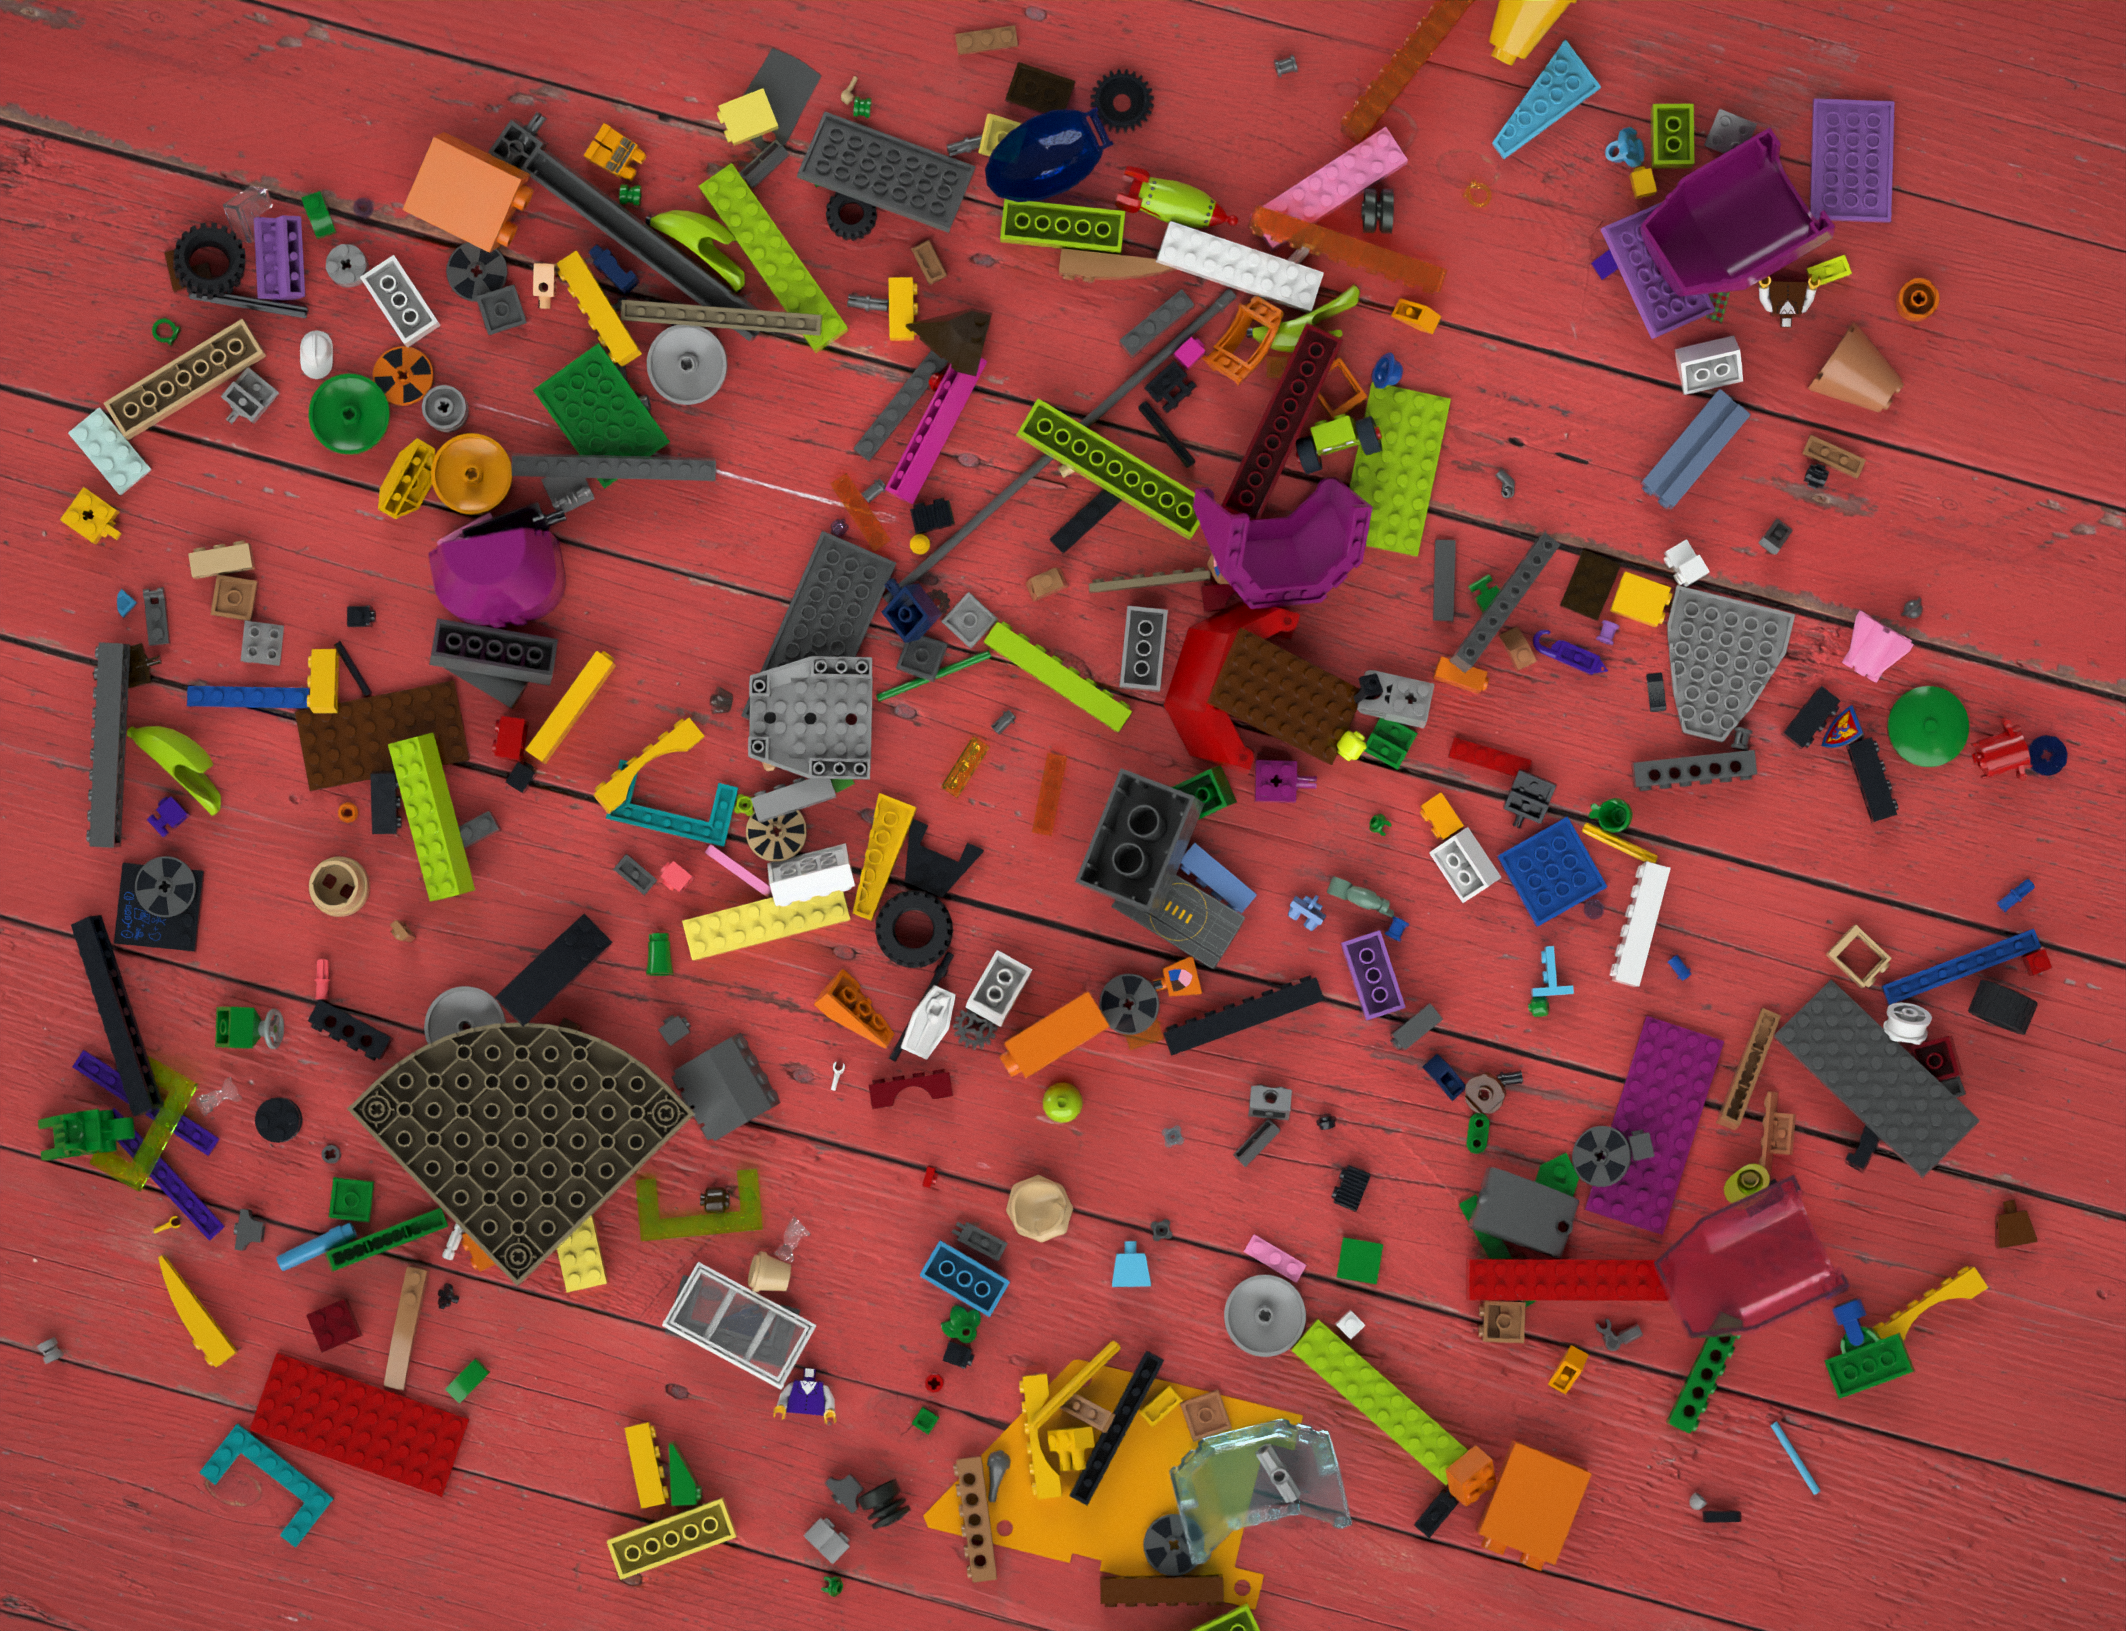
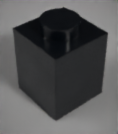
M525 761L523 764L518 762L505 783L525 794L537 775L533 771L535 767Z

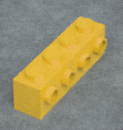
M650 1422L625 1427L641 1509L665 1504L667 1502L666 1498H669L667 1486H663L662 1478H665L663 1466H659L658 1458H661L659 1446H655L653 1439L657 1438L655 1426H651Z

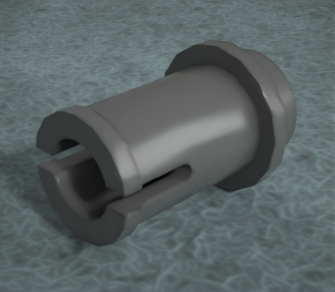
M880 478L877 481L874 480L875 483L861 493L868 503H871L880 493L886 492V485Z
M1009 709L1006 712L1003 711L1004 714L991 725L999 735L1011 723H1015L1016 717Z

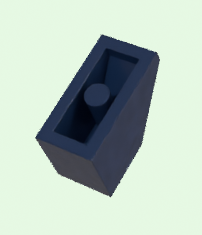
M1438 1054L1422 1067L1452 1101L1465 1090L1466 1085Z

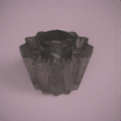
M933 589L932 592H927L932 601L935 599L941 601L937 608L941 613L946 614L947 609L950 608L948 594L943 593L941 589L938 591Z
M717 687L714 694H711L709 705L712 706V714L730 712L733 694L721 687Z

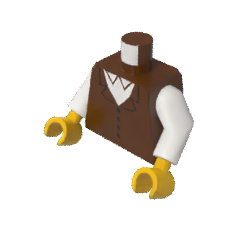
M1812 274L1808 276V286L1807 282L1771 281L1770 276L1765 280L1759 281V300L1765 310L1770 312L1771 316L1780 317V328H1792V317H1800L1802 313L1808 310L1814 301L1817 287L1820 285V276H1818L1816 282L1811 281Z

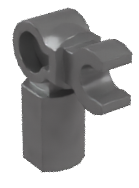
M1605 1319L1607 1323L1606 1329H1601L1599 1324H1596L1597 1331L1603 1333L1604 1337L1602 1339L1605 1342L1606 1348L1610 1351H1616L1622 1343L1626 1345L1643 1336L1637 1323L1619 1332V1336L1616 1335L1615 1331H1611L1609 1319Z

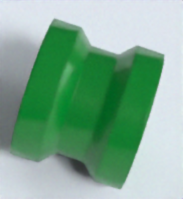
M855 96L853 117L862 115L865 118H870L872 98L861 99Z

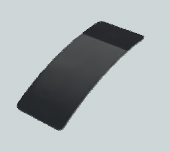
M1662 673L1646 674L1650 712L1666 711Z

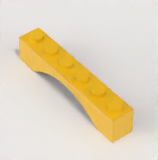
M690 718L686 720L680 719L673 725L675 728L670 733L665 731L658 737V743L654 746L649 744L642 750L643 755L639 758L634 756L626 763L628 767L623 771L619 768L611 775L612 779L608 783L603 781L595 788L596 792L593 796L608 814L625 802L632 779L645 764L667 753L687 752L704 738L702 732Z
M1965 1266L1957 1272L1958 1276L1953 1279L1948 1277L1940 1283L1941 1287L1936 1290L1934 1288L1928 1290L1923 1294V1299L1917 1301V1299L1906 1305V1310L1903 1312L1899 1310L1889 1316L1891 1320L1885 1324L1880 1322L1872 1329L1879 1334L1881 1339L1900 1333L1904 1341L1911 1324L1928 1307L1948 1299H1972L1986 1290L1988 1286L1975 1267L1971 1266L1969 1268Z
M1047 1373L1026 1375L1022 1377L1023 1381H1019L1020 1393L1025 1394V1401H1021L1023 1414L1027 1413L1028 1421L1042 1409L1044 1402L1049 1396ZM1028 1421L1024 1422L1025 1434L1030 1435V1442H1026L1028 1454H1032L1033 1462H1029L1030 1475H1035V1483H1032L1033 1495H1037V1500L1062 1497L1060 1475L1051 1467L1044 1456L1039 1442L1038 1430L1034 1431L1031 1429Z

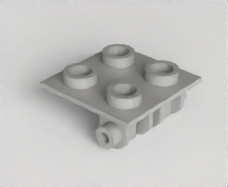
M1719 109L1704 146L1725 154L1749 140L1757 124Z
M545 477L541 479L556 511L563 509L564 513L595 499L585 478Z
M245 621L240 661L280 666L284 626Z

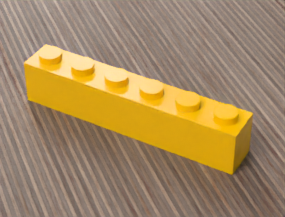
M576 250L556 263L560 269L557 271L563 281L567 280L570 285L567 287L573 298L577 296L580 301L577 304L583 314L587 313L590 317L587 320L594 331L598 330L600 334L598 336L599 341L603 347L608 346L611 351L608 355L613 363H618L623 367L642 354L578 251Z

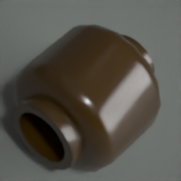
M707 1187L705 1194L700 1196V1206H704L706 1213L722 1214L726 1209H729L730 1193H727L723 1187Z

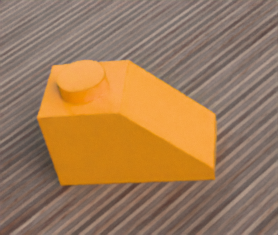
M1399 298L1391 315L1393 318L1417 330L1430 334L1434 333L1441 319V316L1428 306Z
M1571 1345L1559 1362L1548 1385L1566 1395L1582 1372L1589 1354Z

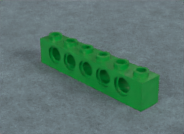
M1718 1312L1666 1423L1689 1434L1692 1431H1696L1700 1422L1697 1419L1701 1412H1705L1709 1403L1706 1400L1709 1394L1713 1395L1716 1390L1717 1383L1715 1381L1718 1375L1722 1376L1725 1371L1726 1365L1724 1362L1734 1352L1735 1347L1733 1344L1735 1339H1740L1744 1328H1742L1743 1323ZM1726 1331L1729 1334V1339L1722 1343L1719 1340V1334ZM1713 1350L1720 1352V1358L1717 1361H1712L1710 1358V1353ZM1705 1368L1711 1370V1377L1709 1379H1703L1701 1376V1372ZM1699 1386L1702 1388L1703 1393L1699 1398H1695L1692 1391L1695 1387ZM1687 1405H1692L1694 1408L1691 1416L1684 1415L1683 1410Z

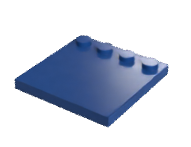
M1568 816L1496 856L1536 927L1607 888L1605 881Z

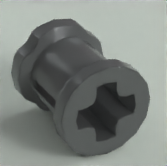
M1290 55V58L1280 61L1274 60L1278 78L1282 77V74L1292 71L1298 72L1294 55Z
M1735 727L1736 735L1731 748L1749 751L1748 742L1753 731Z

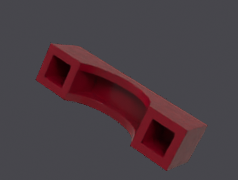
M1204 583L1205 587H1201L1204 613L1224 610L1228 599L1237 592L1230 584Z
M945 1069L933 1070V1075L925 1076V1072L912 1074L913 1078L905 1079L904 1075L892 1077L893 1081L885 1082L884 1079L872 1080L873 1084L868 1085L872 1109L893 1106L898 1093L912 1086L926 1090L932 1099L953 1096L950 1073H945Z

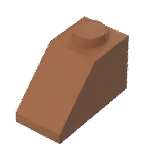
M1518 627L1499 635L1516 671L1522 670L1537 661Z

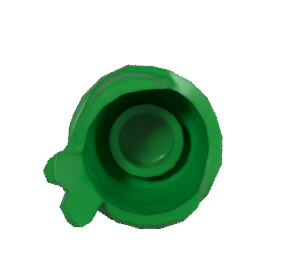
M1613 798L1605 801L1600 806L1595 803L1590 806L1592 811L1589 812L1588 817L1591 819L1598 818L1599 824L1606 831L1612 833L1621 832L1631 824L1633 812L1630 805L1623 799Z

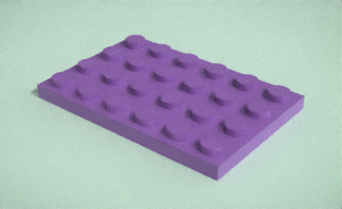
M1813 99L1810 212L1817 220L1820 218L1821 211L1825 210L1831 221L1891 222L1895 101Z
M1661 203L1600 229L1651 339L1716 311L1708 294L1682 297L1677 295L1667 284L1653 262L1643 241L1640 227Z

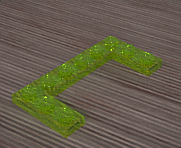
M148 1056L157 1085L170 1092L163 1103L164 1107L159 1110L134 1159L130 1163L113 1152L94 1154L89 1164L138 1192H141L199 1085L197 1082L151 1056Z
M758 1169L737 1171L740 1211L722 1214L660 1219L656 1178L635 1180L641 1241L763 1230Z

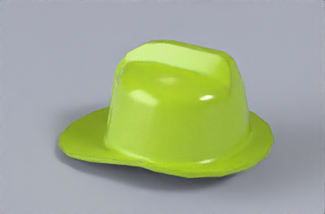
M1748 1164L1742 1167L1726 1181L1724 1186L1726 1199L1737 1206L1751 1202L1768 1188L1770 1182L1768 1171L1758 1164Z

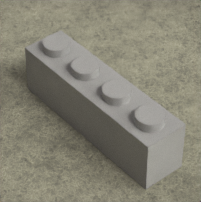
M803 777L794 780L793 784L785 786V784L773 787L774 791L766 793V790L754 794L755 797L751 798L758 822L762 823L837 797L831 779L805 780Z

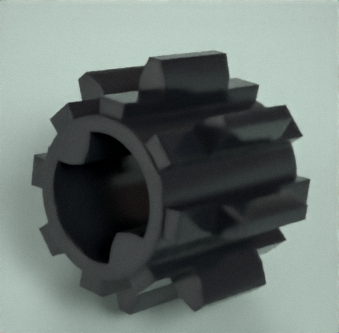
M1818 463L1815 466L1812 464L1809 466L1804 477V482L1808 483V487L1813 489L1823 488L1829 475V471L1825 470V466Z

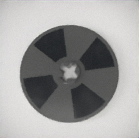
M467 242L456 248L451 254L446 269L447 279L457 295L468 301L477 302L476 296L503 288L507 279V264L498 249L489 253ZM476 266L483 270V273L478 274V277H474V273L471 272Z
M169 856L157 857L147 862L140 869L135 881V893L140 905L150 914L158 917H173L184 912L191 905L196 893V880L192 870L183 861ZM164 881H166V883L170 884L171 886L167 889L166 893L165 890L161 889V886L164 885Z
M1122 974L1111 979L1105 985L1101 992L1099 1006L1102 1015L1111 1029L1121 1034L1133 1035L1147 1030L1155 1022L1159 1013L1160 1001L1156 989L1149 980L1137 974ZM1128 998L1134 1002V1005L1131 1006L1132 1010L1129 1007H1125Z
M1596 1126L1590 1128L1578 1138L1572 1152L1573 1167L1577 1175L1589 1185L1596 1187L1613 1185L1621 1180L1629 1169L1631 1162L1630 1145L1626 1137L1612 1127ZM1603 1153L1606 1156L1605 1159L1600 1160L1598 1154Z
M1168 1514L1156 1519L1149 1526L1145 1533L1143 1547L1145 1556L1154 1569L1165 1575L1179 1576L1190 1572L1199 1564L1204 1554L1205 1542L1201 1529L1192 1519L1180 1514ZM1178 1540L1179 1548L1171 1550L1169 1541L1174 1542Z

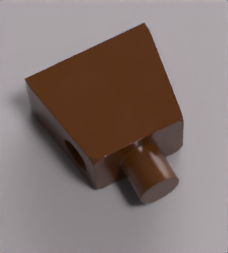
M2015 1200L2003 1201L2005 1213L1995 1215L1996 1248L2000 1249L2038 1242L2028 1212L2026 1210L2017 1211Z

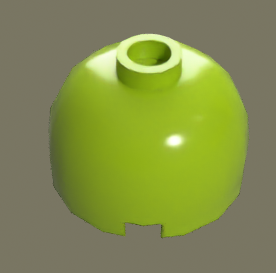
M1066 1082L1050 1086L1044 1093L1042 1100L1046 1115L1051 1120L1059 1123L1070 1122L1075 1119L1083 1106L1082 1095L1074 1085Z

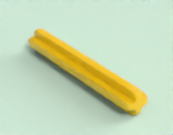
M1585 823L1582 829L1583 833L1643 862L1655 864L1658 859L1657 855L1590 823Z

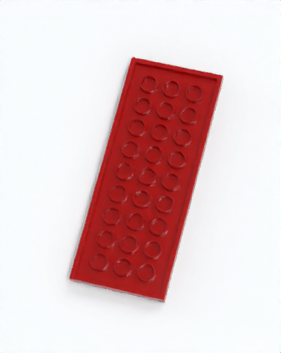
M277 1352L250 1431L443 1497L470 1419Z

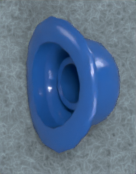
M1389 352L1383 355L1372 371L1371 378L1374 386L1382 389L1387 385L1393 386L1397 384L1402 378L1403 367L1399 361L1395 360L1393 353Z

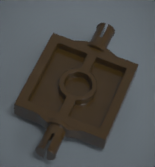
M142 643L130 646L128 689L153 683L150 666L162 664V660H159L161 659L160 655L152 658L147 657Z

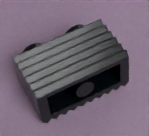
M945 498L933 500V504L925 505V503L913 505L914 509H910L916 535L955 525L950 501H945Z
M1350 1165L1347 1168L1343 1167L1339 1175L1341 1183L1339 1187L1335 1186L1331 1198H1334L1333 1203L1356 1212L1371 1174Z

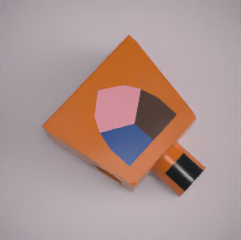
M1192 956L1163 968L1164 977L1153 980L1156 991L1167 989L1169 997L1202 994Z

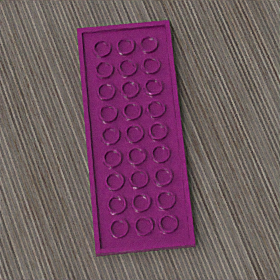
M1649 1016L1645 1017L1611 1127L1621 1132L1626 1139L1632 1136L1631 1132L1643 1129L1644 1133L1649 1132L1655 1157L1633 1161L1631 1156L1629 1169L1621 1180L1607 1187H1591L1584 1210L1663 1235L1724 1044L1723 1040ZM1602 1153L1601 1159H1605L1606 1156Z

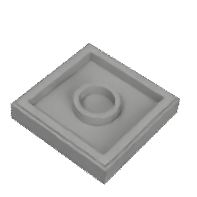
M968 592L941 622L971 649L998 621V618Z

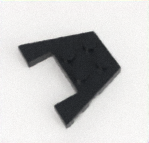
M913 819L909 830L905 882L942 898L982 855L984 850L967 843L959 862L920 845L928 825Z

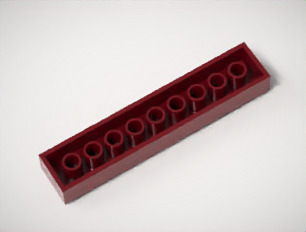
M1306 322L1221 504V507L1234 515L1247 514L1250 517L1249 521L1260 519L1344 339Z

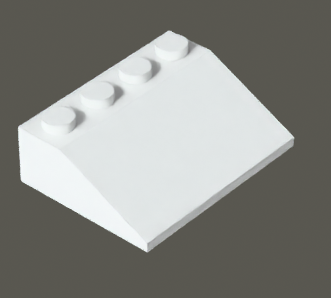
M846 843L797 855L786 861L767 863L769 883L775 906H788L794 901H808L814 896H827L833 891H847L855 886Z

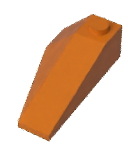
M841 969L821 991L814 1005L828 1018L886 1048L895 1035L882 1015L877 1014L872 1008L870 998L866 999L862 994L860 984L844 969Z

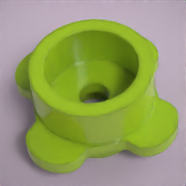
M739 794L736 797L735 813H744L747 816H752L754 811L751 798L753 797Z

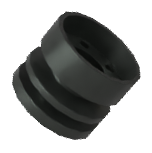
M896 1479L890 1480L857 1498L863 1511L873 1508L874 1512L867 1517L868 1521L876 1517L878 1518V1521L871 1524L873 1530L887 1527L899 1521L906 1513L911 1511L909 1505L903 1508L899 1507V1505L907 1501L906 1498L895 1499V1496L901 1492Z

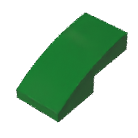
M475 1358L445 1390L460 1404L490 1372Z

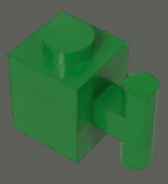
M1489 574L1468 586L1471 593L1479 589L1481 595L1477 596L1474 600L1482 613H1484L1500 591L1497 585L1491 589L1487 587L1486 584L1493 581Z

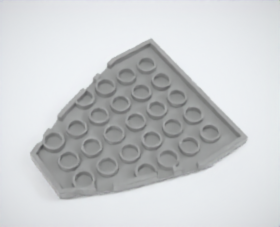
M1676 586L1667 622L1672 691L1682 733L1721 743L1727 738L1730 732L1753 707L1780 661L1785 656L1795 614Z

